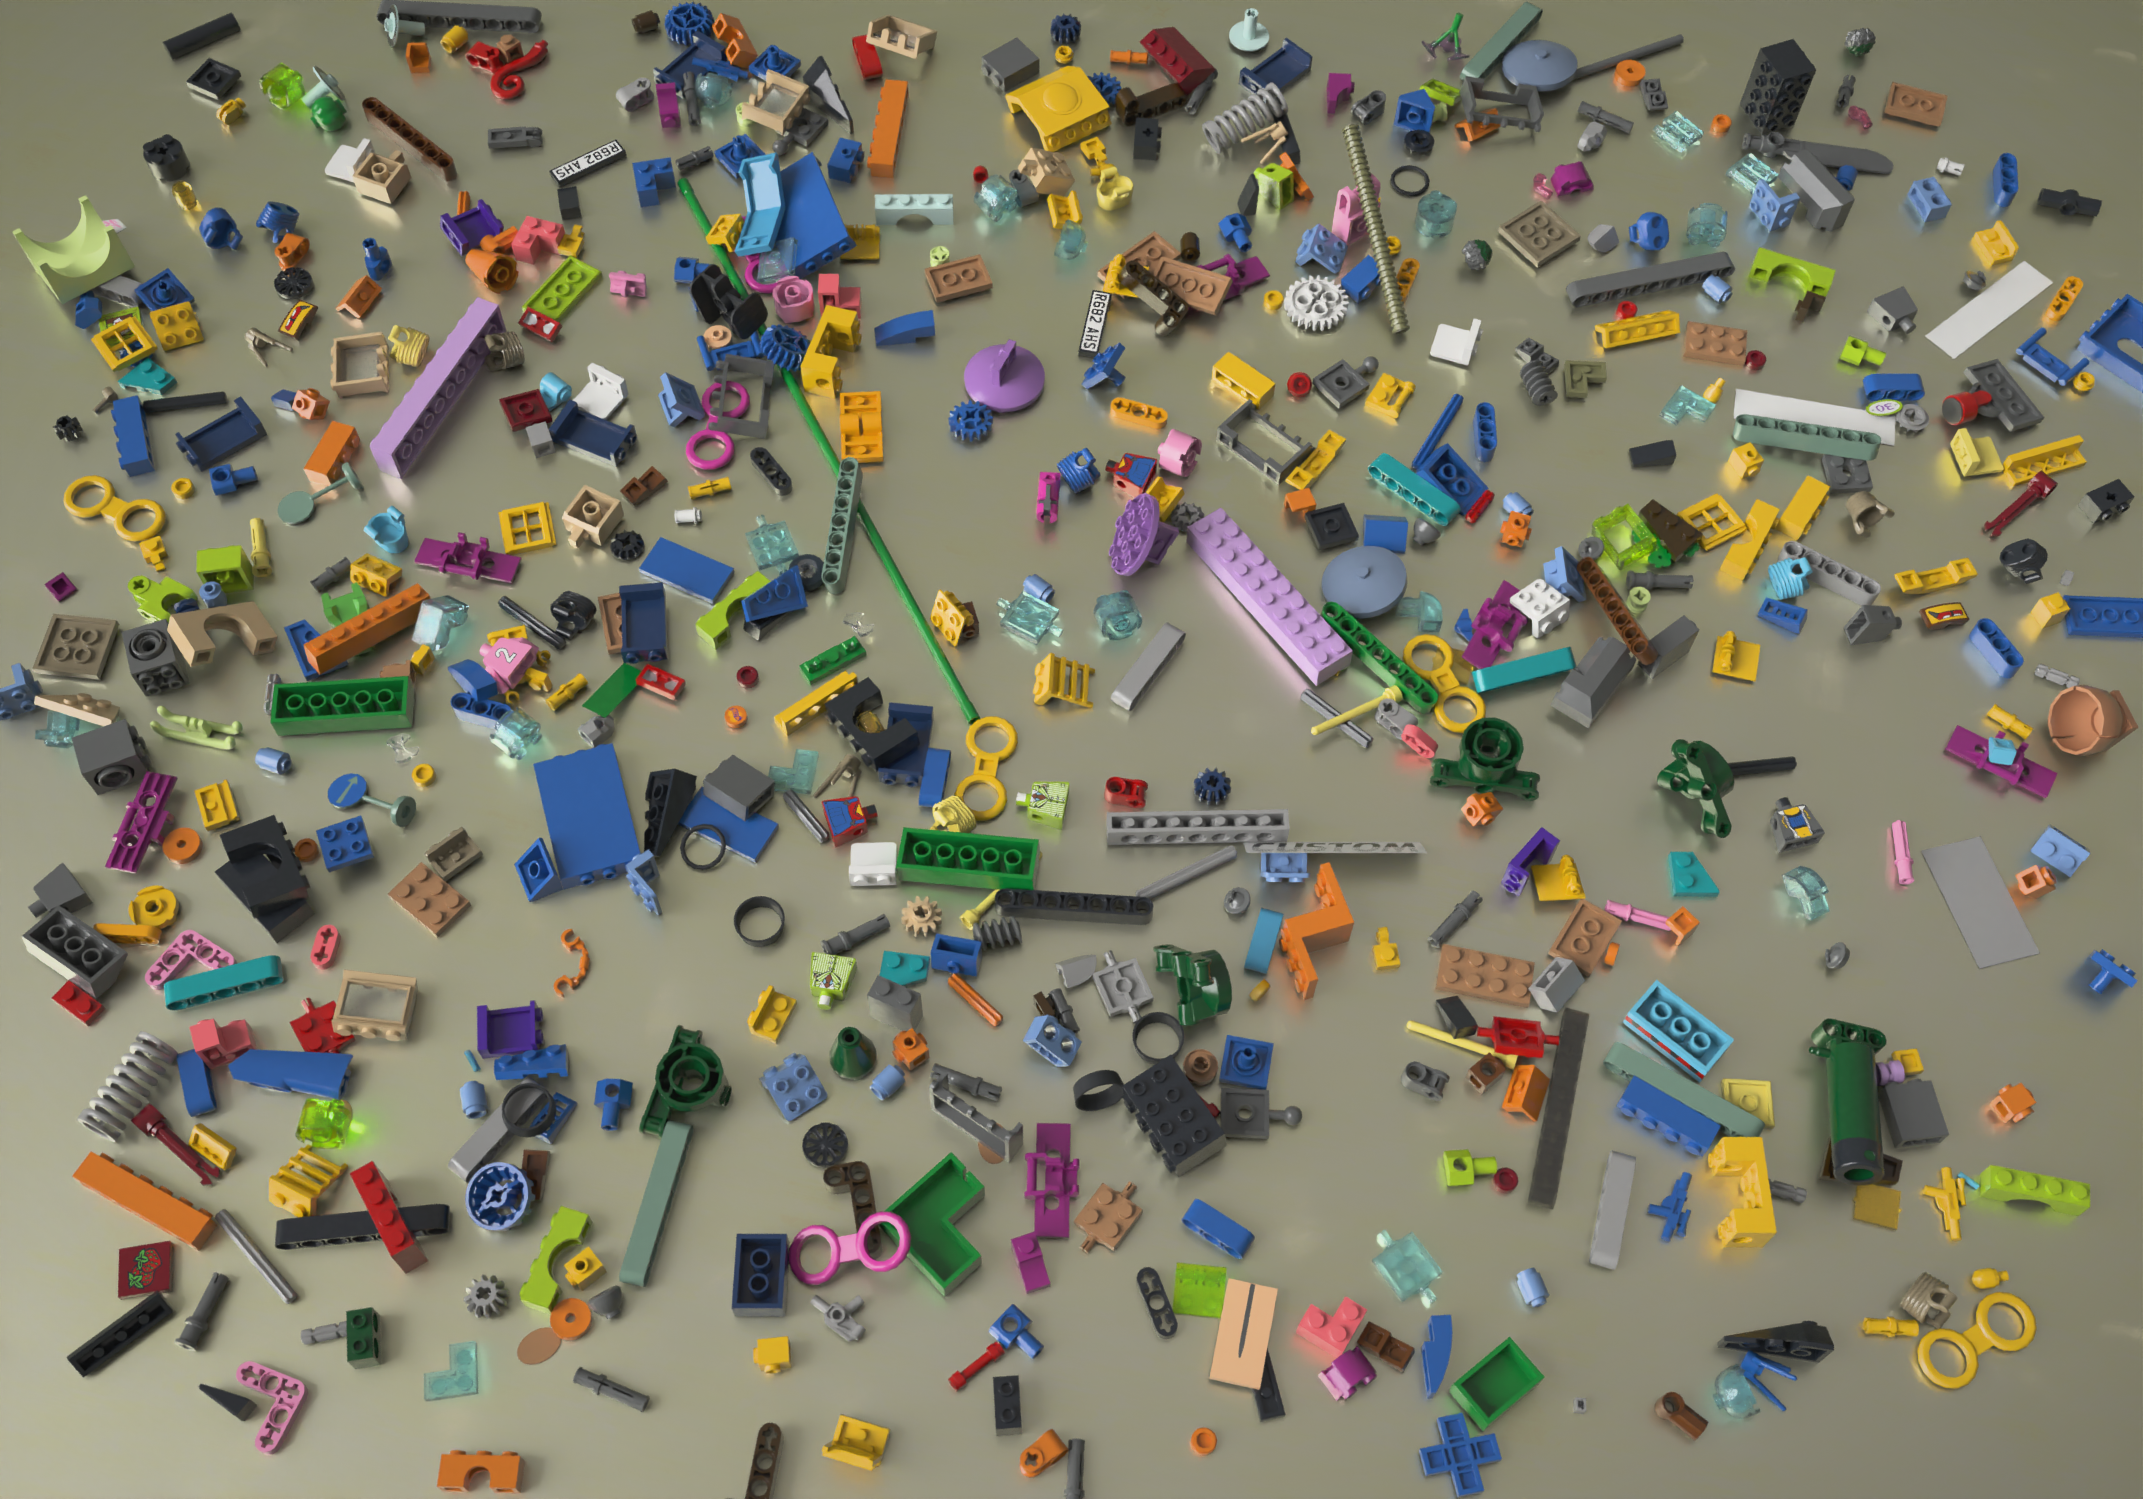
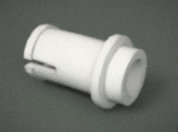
M1946 157L1945 159H1940L1937 169L1942 173L1945 171L1960 176L1962 173L1960 171L1964 169V164L1950 161Z
M697 507L689 510H675L676 523L694 522L698 524L699 521H702V511L697 509Z

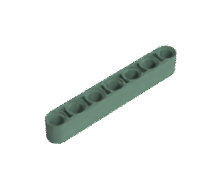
M1525 2L1466 64L1460 74V79L1464 81L1465 77L1468 76L1485 80L1503 60L1505 53L1512 46L1518 44L1538 23L1543 9Z
M1748 414L1737 416L1732 434L1734 439L1741 442L1868 461L1876 459L1881 444V437L1875 433Z
M847 457L840 463L822 570V581L828 592L834 595L841 593L846 585L863 472L857 460L853 457Z
M1615 1042L1603 1061V1065L1607 1069L1624 1079L1631 1081L1633 1076H1636L1721 1125L1719 1131L1729 1137H1759L1765 1127L1764 1122L1756 1116L1622 1043Z
M668 1120L620 1270V1282L642 1287L647 1285L692 1139L693 1125L672 1120Z

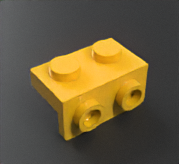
M1072 190L1068 197L1050 194L1047 201L1053 227L1075 232L1083 220L1076 191Z
M1157 477L1146 491L1147 494L1153 495L1157 499L1159 504V521L1163 523L1185 494L1183 488L1165 485L1162 477Z

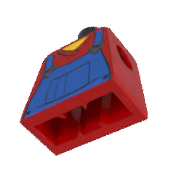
M1125 453L1120 463L1109 459L1105 471L1114 474V487L1136 498L1138 495L1146 493L1157 471V459Z
M856 796L822 801L823 812L835 848L865 835L868 832L866 820L878 817L874 804L862 808L859 798Z

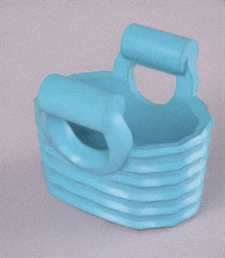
M390 506L387 510L388 513H379L373 516L368 525L365 526L364 532L372 537L385 551L400 553L408 546L405 516L394 506Z
M1806 557L1795 560L1788 558L1769 565L1770 581L1780 600L1802 596L1804 590L1810 588L1806 576L1810 575L1813 571ZM1796 564H1799L1803 573H1793L1792 569Z

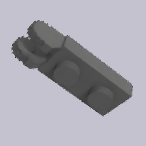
M526 126L489 129L488 147L489 149L527 145L538 147L542 144V139L540 138L542 130L538 127Z

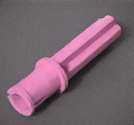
M1896 820V822L1892 823L1896 853L1894 864L1898 868L1899 883L1906 885L1914 882L1912 873L1914 861L1910 857L1906 823Z
M1607 900L1604 911L1613 916L1623 918L1624 921L1632 920L1660 929L1671 930L1665 924L1669 918L1668 916L1632 907L1630 903L1625 905Z

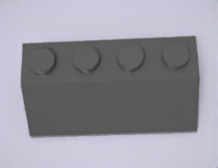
M60 905L22 935L28 952L95 999L100 997L115 983L128 956L125 950Z

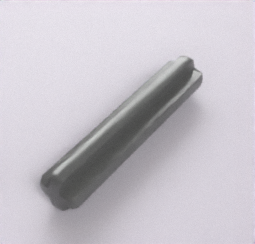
M792 789L785 792L783 799L817 840L821 843L828 840L830 837L829 832Z

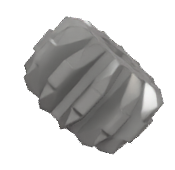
M482 1274L480 1282L472 1279L473 1288L466 1287L465 1291L469 1295L464 1297V1302L469 1304L467 1310L470 1313L475 1312L477 1318L485 1314V1317L490 1319L492 1311L500 1314L499 1305L507 1306L506 1300L503 1299L508 1296V1291L504 1289L505 1283L502 1280L497 1282L498 1278L495 1275L488 1279L486 1275ZM487 1293L490 1297L485 1300L483 1296Z

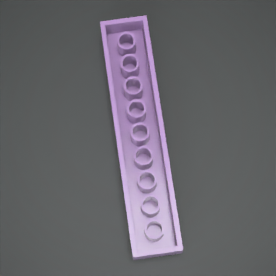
M479 297L476 298L473 304L469 306L463 318L458 321L452 333L448 335L445 343L437 350L432 361L426 365L424 372L416 379L411 390L405 394L403 401L394 409L390 419L383 424L382 430L373 438L370 449L381 472L399 479L403 478L485 362L484 357L491 354L492 351L489 350L484 337L493 333H504L507 331L498 304Z
M1222 508L1217 509L1187 527L1186 542L1316 686L1335 675L1339 670L1341 671L1350 665L1353 650Z

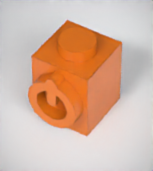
M2034 865L2015 875L2019 882V889L2025 896L2037 899L2056 889L2054 885L2057 883L2056 876L2048 866L2040 867Z
M2019 1083L2014 1087L2011 1084L2003 1087L1998 1091L2000 1095L1990 1103L2004 1123L2010 1120L2018 1123L2034 1113L2031 1107L2037 1102L2034 1100L2032 1093L2022 1083Z

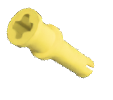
M253 518L250 521L253 545L251 560L254 564L252 573L256 577L263 578L272 574V567L269 565L271 554L266 548L264 520Z

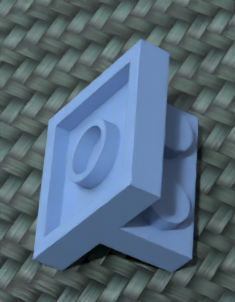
M665 372L660 377L664 390L658 396L668 424L675 428L688 415L698 420L705 417L695 386Z
M1563 546L1554 549L1556 559L1543 564L1546 583L1564 596H1572L1578 602L1587 600L1584 580L1577 571L1579 561Z
M2051 824L2048 825L2042 836L2030 850L2069 877L2074 874L2081 863L2090 855L2088 848Z

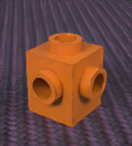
M316 389L298 390L292 409L305 419H324L330 401L321 396L320 392Z
M1511 511L1508 521H1503L1500 533L1504 534L1501 542L1522 548L1524 540H1529L1532 528H1528L1531 516Z
M1492 792L1472 794L1467 798V803L1461 809L1473 827L1491 824L1503 810Z
M913 1028L900 1032L894 1038V1050L892 1053L899 1063L903 1061L910 1071L930 1058L926 1039L920 1032L917 1034Z

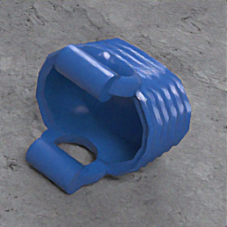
M269 201L256 221V226L274 231L272 240L274 243L280 244L284 236L279 235V232L282 229H286L287 233H293L300 214L295 208L287 204Z
M223 208L209 210L199 227L204 242L212 249H220L228 245L232 249L237 250L243 239L235 221ZM234 232L235 235L232 241H230V235Z
M1655 212L1642 214L1636 224L1629 226L1630 241L1638 243L1645 250H1661L1665 248L1669 242L1667 219L1662 214Z
M1084 448L1077 453L1072 451L1071 454L1057 463V468L1075 494L1094 485V481L1101 476L1093 464L1096 459L1088 448ZM1083 455L1088 463L1081 466L1078 459Z

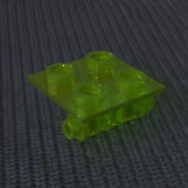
M1177 1262L1173 1312L1221 1318L1227 1267Z

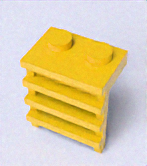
M1050 653L1035 668V675L1037 676L1033 689L1035 704L1043 706L1053 696L1092 708L1093 702L1087 701L1089 674H1094L1095 669L1090 668L1089 664L1081 665L1076 660L1071 662L1066 660V657L1058 658L1055 657L1054 653ZM1066 666L1070 667L1068 695L1064 694ZM1077 670L1081 671L1080 698L1076 697Z
M306 1145L304 1148L301 1147L295 1157L289 1158V1163L286 1166L282 1165L279 1168V1172L269 1178V1201L277 1207L290 1211L296 1217L316 1216L317 1199L348 1169L347 1164L344 1163L340 1167L310 1152L312 1146ZM301 1159H304V1160H306V1161H308V1162H310V1163H312V1164H314V1165L320 1167L321 1169H323V1170H325V1171L331 1173L332 1175L330 1176V1175H328V1174H326V1173H324V1172H322V1171H320V1170H318V1169H316V1168H314V1167H312V1166L306 1164L305 1162L301 1161ZM294 1168V1169H296V1170H298V1171H300V1172H302V1173H304V1174L310 1176L311 1178H313V1179H315V1180H317V1181H319V1182H321V1183H323V1184L320 1185V1184H318V1183H316V1182H314V1181H312V1180H310V1179H308V1178H306V1177H304V1176H302V1175H300V1174H298V1173L292 1171L291 1169Z
M841 1414L833 1441L823 1446L822 1455L873 1471L878 1465H881L891 1429Z

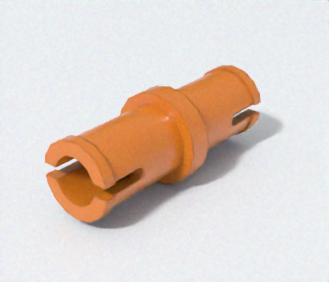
M1111 50L1110 62L1126 63L1127 65H1131V63L1147 65L1148 52Z

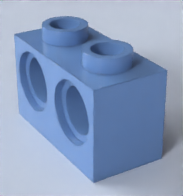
M1935 177L1914 181L1907 194L1924 222L1945 218L1952 205Z
M1051 1015L1035 1017L1023 1041L1056 1067L1070 1066L1082 1041L1075 1037L1076 1034L1072 1030L1062 1027L1055 1017Z

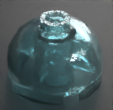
M702 73L697 75L695 92L698 99L704 103V106L715 108L725 105L730 100L733 84H728V79L713 73H707V76H702Z
M1069 219L1066 220L1059 235L1060 239L1056 244L1054 256L1065 260H1073L1081 252L1085 253L1088 241H1085L1086 233L1080 224Z
M1735 1364L1720 1372L1716 1377L1714 1384L1716 1394L1712 1396L1719 1410L1724 1408L1730 1416L1744 1419L1757 1415L1761 1411L1760 1408L1753 1407L1757 1401L1744 1375H1741V1373L1737 1375L1736 1371L1740 1368L1738 1364Z

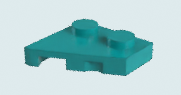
M146 358L117 381L122 388L126 389L127 386L135 387L137 391L152 392L158 395H163L177 383L175 377L149 358Z
M1693 852L1669 853L1668 859L1673 896L1717 897L1719 895V889Z
M884 951L879 976L906 988L911 984L916 985L926 982L930 956Z

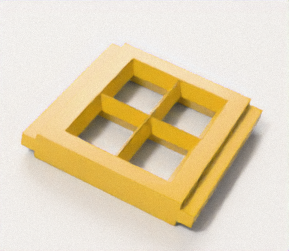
M135 316L94 335V338L91 339L114 372L117 370L118 372L153 354L158 349ZM130 328L134 336L124 340L120 333ZM116 335L121 343L110 347L106 340ZM139 340L143 348L133 353L128 345ZM125 347L130 355L119 360L114 352Z
M1718 493L1677 513L1678 517L1698 531L1712 525L1718 532L1707 539L1702 535L1701 540L1698 541L1699 545L1706 551L1747 531L1746 524ZM1718 506L1724 514L1712 519L1706 511ZM1702 513L1708 522L1696 527L1690 519ZM1727 517L1733 526L1722 531L1715 522Z
M540 502L498 512L506 555H515L557 545L548 502ZM539 512L540 523L529 525L527 514ZM523 515L525 526L513 529L512 518ZM542 528L543 539L532 541L530 530ZM526 531L528 543L516 545L514 534Z

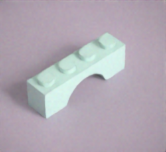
M875 194L876 225H896L900 218L911 214L925 216L934 225H953V194Z

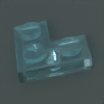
M1680 386L1661 410L1659 416L1676 426L1686 413L1705 422L1714 411L1716 404Z
M796 749L792 768L770 766L768 777L775 781L774 790L787 792L789 789H792L795 793L811 795L819 758L818 751Z
M475 1341L449 1344L450 1370L424 1374V1400L426 1402L478 1394L477 1343Z

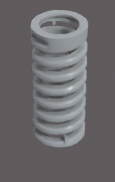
M1274 83L1267 84L1265 89H1259L1256 94H1251L1248 100H1241L1239 105H1233L1231 110H1225L1222 115H1216L1214 121L1208 120L1202 124L1205 137L1217 154L1222 153V147L1226 149L1231 147L1229 139L1221 129L1220 123L1224 125L1228 136L1235 144L1239 143V137L1230 124L1229 118L1233 121L1242 138L1248 136L1246 128L1238 118L1237 112L1242 116L1247 129L1251 133L1256 132V126L1247 113L1246 107L1250 110L1259 128L1265 126L1264 120L1255 107L1254 102L1258 104L1263 117L1268 123L1273 122V116L1263 101V97L1267 99L1273 114L1277 118L1288 113L1287 103L1281 91ZM1274 93L1278 96L1282 105L1278 103Z
M141 1031L135 1038L138 1042H134L129 1046L131 1053H125L122 1056L123 1064H117L114 1067L116 1075H109L106 1078L108 1086H101L98 1089L100 1097H93L89 1103L92 1109H84L77 1118V1121L112 1142H116L121 1133L116 1130L112 1133L103 1126L104 1122L120 1130H125L126 1124L118 1120L103 1107L117 1112L128 1119H132L134 1113L119 1104L111 1096L121 1099L136 1108L142 1106L141 1101L131 1096L119 1085L129 1088L144 1097L150 1095L149 1090L136 1083L127 1074L135 1076L151 1086L158 1084L155 1078L145 1073L135 1063L145 1066L159 1075H164L166 1072L163 1067L154 1063L142 1052L148 1053V1056L153 1055L167 1064H172L178 1054L167 1043L144 1031Z

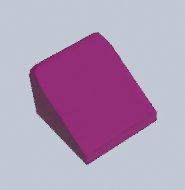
M64 572L44 584L58 601H61L77 590Z

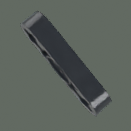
M757 447L753 449L750 453V458L755 469L776 494L781 496L788 495L792 491L791 478L765 448ZM759 456V457H761V458H764V464H763V462H762V460H761L760 458H756V457ZM774 468L777 472L770 475L766 473V470ZM780 478V482L786 486L779 485L778 479Z
M1150 1267L1142 1268L1137 1274L1136 1284L1153 1328L1158 1337L1170 1339L1177 1332L1178 1323L1157 1271ZM1144 1275L1154 1278L1151 1285L1155 1291L1149 1293L1148 1284L1141 1282L1144 1279ZM1153 1297H1160L1164 1301V1306L1161 1309L1156 1310L1150 1306V1300ZM1168 1311V1314L1164 1315L1167 1324H1172L1170 1332L1160 1329L1162 1326L1160 1315Z

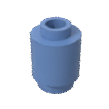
M1709 276L1702 285V288L1705 289L1704 292L1718 303L1727 302L1733 294L1731 292L1732 287L1718 276Z
M1511 492L1503 499V508L1509 514L1511 511L1532 516L1534 512L1532 505L1518 492Z
M1037 574L1029 575L1023 582V591L1039 603H1049L1055 594L1053 586Z
M211 581L201 586L199 594L207 608L227 606L228 599L220 584Z
M269 747L259 749L255 757V762L261 769L277 774H284L290 769L292 764L288 753Z
M888 1065L872 1080L873 1084L870 1086V1089L881 1100H884L886 1097L889 1098L905 1082V1073L897 1065Z
M478 1081L466 1082L460 1088L463 1113L469 1119L483 1117L486 1115V1109L488 1108L484 1085L478 1083Z
M1535 1268L1526 1269L1516 1275L1518 1278L1517 1284L1526 1305L1532 1304L1533 1308L1547 1303L1546 1298L1550 1295L1541 1274L1536 1272Z

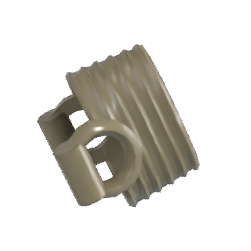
M515 332L493 333L484 337L489 350L494 351V353L484 357L490 371L524 364L523 348ZM501 357L503 361L501 364L496 365L493 358Z
M1866 491L1852 495L1847 500L1845 506L1851 514L1856 533L1865 538L1871 535L1867 527L1875 525L1884 516L1892 518L1895 514L1892 509Z
M1924 1272L1908 1290L1900 1307L1907 1311L1908 1314H1911L1913 1318H1916L1921 1324L1927 1322L1938 1329L1951 1316L1948 1310L1957 1300V1296L1949 1290V1284H1945L1940 1279H1936L1931 1274ZM1931 1307L1940 1310L1934 1319L1928 1315Z

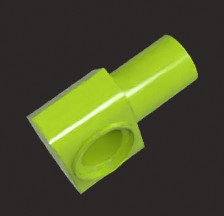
M1849 335L1839 359L1859 366L1861 360L1881 366L1886 353L1869 347L1867 341Z
M1468 1149L1444 1151L1443 1160L1448 1187L1474 1185V1175L1497 1173L1495 1157L1472 1158ZM1454 1164L1462 1165L1465 1171L1456 1170Z

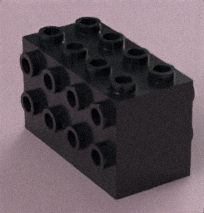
M1794 39L1760 48L1740 101L1745 114L1749 116L1754 126L1762 135L1786 127L1789 128L1795 124L1815 75V66Z
M1172 1055L1167 1056L1122 1086L1124 1091L1122 1098L1126 1108L1131 1114L1136 1113L1135 1117L1138 1126L1144 1134L1146 1132L1149 1133L1148 1137L1151 1140L1152 1147L1157 1154L1162 1152L1161 1156L1164 1160V1165L1170 1173L1175 1172L1178 1178L1227 1146L1224 1131Z

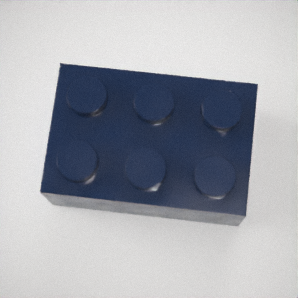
M737 1234L732 1294V1311L735 1316H785L790 1245L787 1234Z

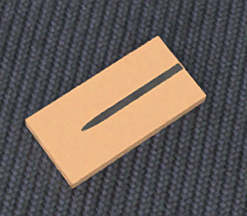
M1228 1278L1209 1379L1260 1390L1278 1289Z

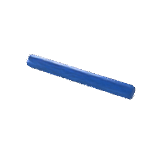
M1453 395L1412 461V468L1417 470L1431 455L1463 403L1464 398L1462 395Z

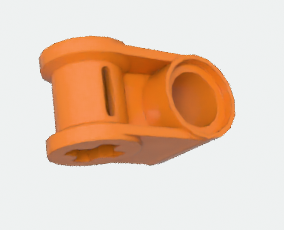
M287 233L281 243L275 249V255L280 260L279 266L282 270L297 267V264L309 250L310 242L307 238L292 233Z
M1050 1429L1021 1453L1020 1470L1024 1476L1034 1478L1063 1458L1069 1449L1056 1432ZM1027 1459L1030 1461L1036 1460V1466L1032 1464L1027 1466Z

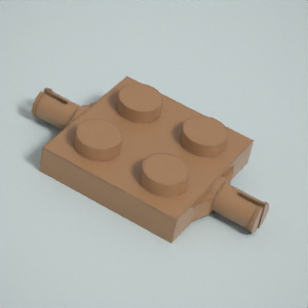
M1129 1181L1122 1192L1115 1191L1104 1183L1101 1184L1074 1220V1224L1084 1230L1088 1236L1080 1246L1082 1251L1089 1253L1096 1242L1104 1244L1113 1251L1116 1250L1143 1213V1209L1132 1203L1129 1199L1135 1189H1137L1135 1184L1132 1185V1182Z

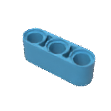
M1261 908L1244 968L1267 974L1282 923L1283 913Z

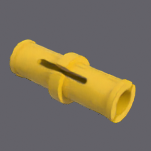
M728 476L713 481L709 479L706 480V483L688 486L691 499L705 495L713 496L716 492L732 489Z
M577 674L567 684H562L556 693L546 699V704L555 711L568 699H573L574 694L588 685V681L582 674Z
M1997 704L1987 714V716L2002 724L2004 729L2011 730L2024 740L2034 729L2016 718L2017 715L2010 714Z
M1865 1317L1863 1320L1865 1334H1882L1888 1337H1895L1896 1335L1917 1337L1919 1333L1917 1320H1899L1894 1317H1887L1886 1319Z

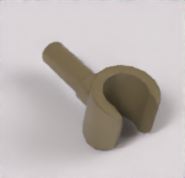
M111 387L103 389L104 398L92 409L95 413L108 402L113 403V401L118 400V395Z

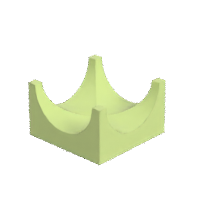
M86 195L78 198L82 209L79 225L72 234L60 241L51 243L38 242L27 237L20 228L12 231L36 272L61 304L135 267L114 228L111 225L108 227L104 225Z

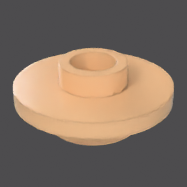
M715 325L705 331L704 338L708 347L719 349L730 344L732 333L725 326Z

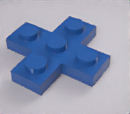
M1463 1413L1437 1418L1443 1444L1420 1448L1419 1454L1425 1476L1451 1472L1458 1498L1483 1493L1484 1487L1478 1466L1502 1460L1495 1433L1470 1438Z

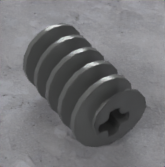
M1533 360L1522 367L1520 376L1523 379L1524 385H1526L1532 402L1539 406L1553 402L1558 397V393L1555 391V387L1552 385L1545 367L1542 366V361Z
M1010 916L1009 923L1002 917L1000 925H998L995 919H992L991 926L986 921H983L981 928L977 922L973 923V938L976 941L982 942L983 950L987 949V943H990L994 949L997 941L1004 947L1005 940L1007 939L1011 945H1014L1015 938L1018 939L1020 944L1022 943L1019 922L1016 921L1014 916Z

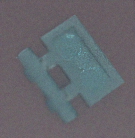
M1677 111L1663 119V128L1656 125L1653 129L1657 133L1658 138L1667 141L1672 149H1677L1681 153L1686 148L1682 144L1683 142L1690 146L1701 139L1704 133Z

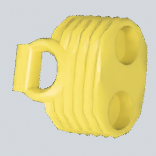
M1116 166L1102 170L1101 182L1097 186L1098 205L1102 209L1109 211L1128 205L1133 195V182L1128 177L1119 175ZM1115 175L1111 181H1105L1106 177Z
M394 325L388 339L395 344L389 356L396 359L397 363L419 367L428 349L429 334L422 333L411 327L406 329ZM401 332L407 335L408 339L406 341L398 340Z
M952 795L934 804L932 813L936 822L929 830H938L937 827L943 825L950 832L970 833L976 828L977 822L974 814L959 797Z

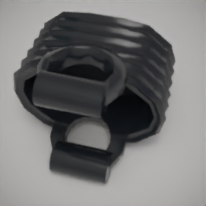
M2028 538L2006 546L2000 553L1999 559L2011 575L2019 577L2026 584H2030L2043 579L2041 568L2047 561L2048 553L2043 546ZM2029 570L2036 572L2027 576L2023 574L2024 572Z
M572 591L563 592L550 606L553 617L559 622L555 632L570 640L579 630L587 628L597 611L595 604L589 598ZM569 622L575 625L573 630L562 626Z

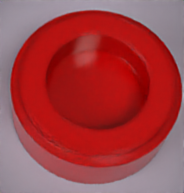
M1623 301L1619 303L1616 314L1620 319L1635 317L1637 306L1633 302Z

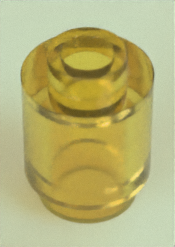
M177 181L173 184L172 194L179 208L182 210L193 209L197 205L198 200L191 185L185 181Z
M865 711L857 717V726L863 732L879 733L885 730L878 716L872 711Z

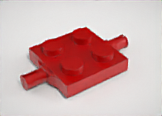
M306 998L309 1006L305 1000H302L301 1004L307 1013L289 1022L304 1052L340 1054L339 1052L345 1046L356 1041L353 1034L343 1036L333 1031L332 1019L336 1008L334 1000L315 1008L311 998Z
M1493 1016L1492 1028L1479 1026L1477 1028V1037L1491 1038L1494 1042V1052L1504 1055L1511 1054L1529 1058H1543L1544 1044L1559 1045V1036L1546 1035L1541 1029L1540 1021Z

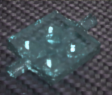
M758 515L756 520L760 527L745 533L747 543L759 571L776 566L779 575L787 571L784 563L799 556V553L785 521L767 524L765 516L761 515L760 518Z
M1022 591L1019 597L1011 603L1001 597L997 601V606L1007 610L1006 615L1000 621V626L1035 645H1038L1043 636L1048 632L1058 637L1062 635L1063 629L1053 625V622L1059 615V609Z
M1383 1230L1382 1233L1380 1232L1377 1236L1386 1248L1381 1254L1372 1259V1263L1399 1299L1404 1302L1412 1295L1421 1293L1429 1305L1435 1302L1438 1298L1429 1289V1285L1443 1271L1414 1233L1410 1232L1402 1239L1393 1241L1386 1230Z

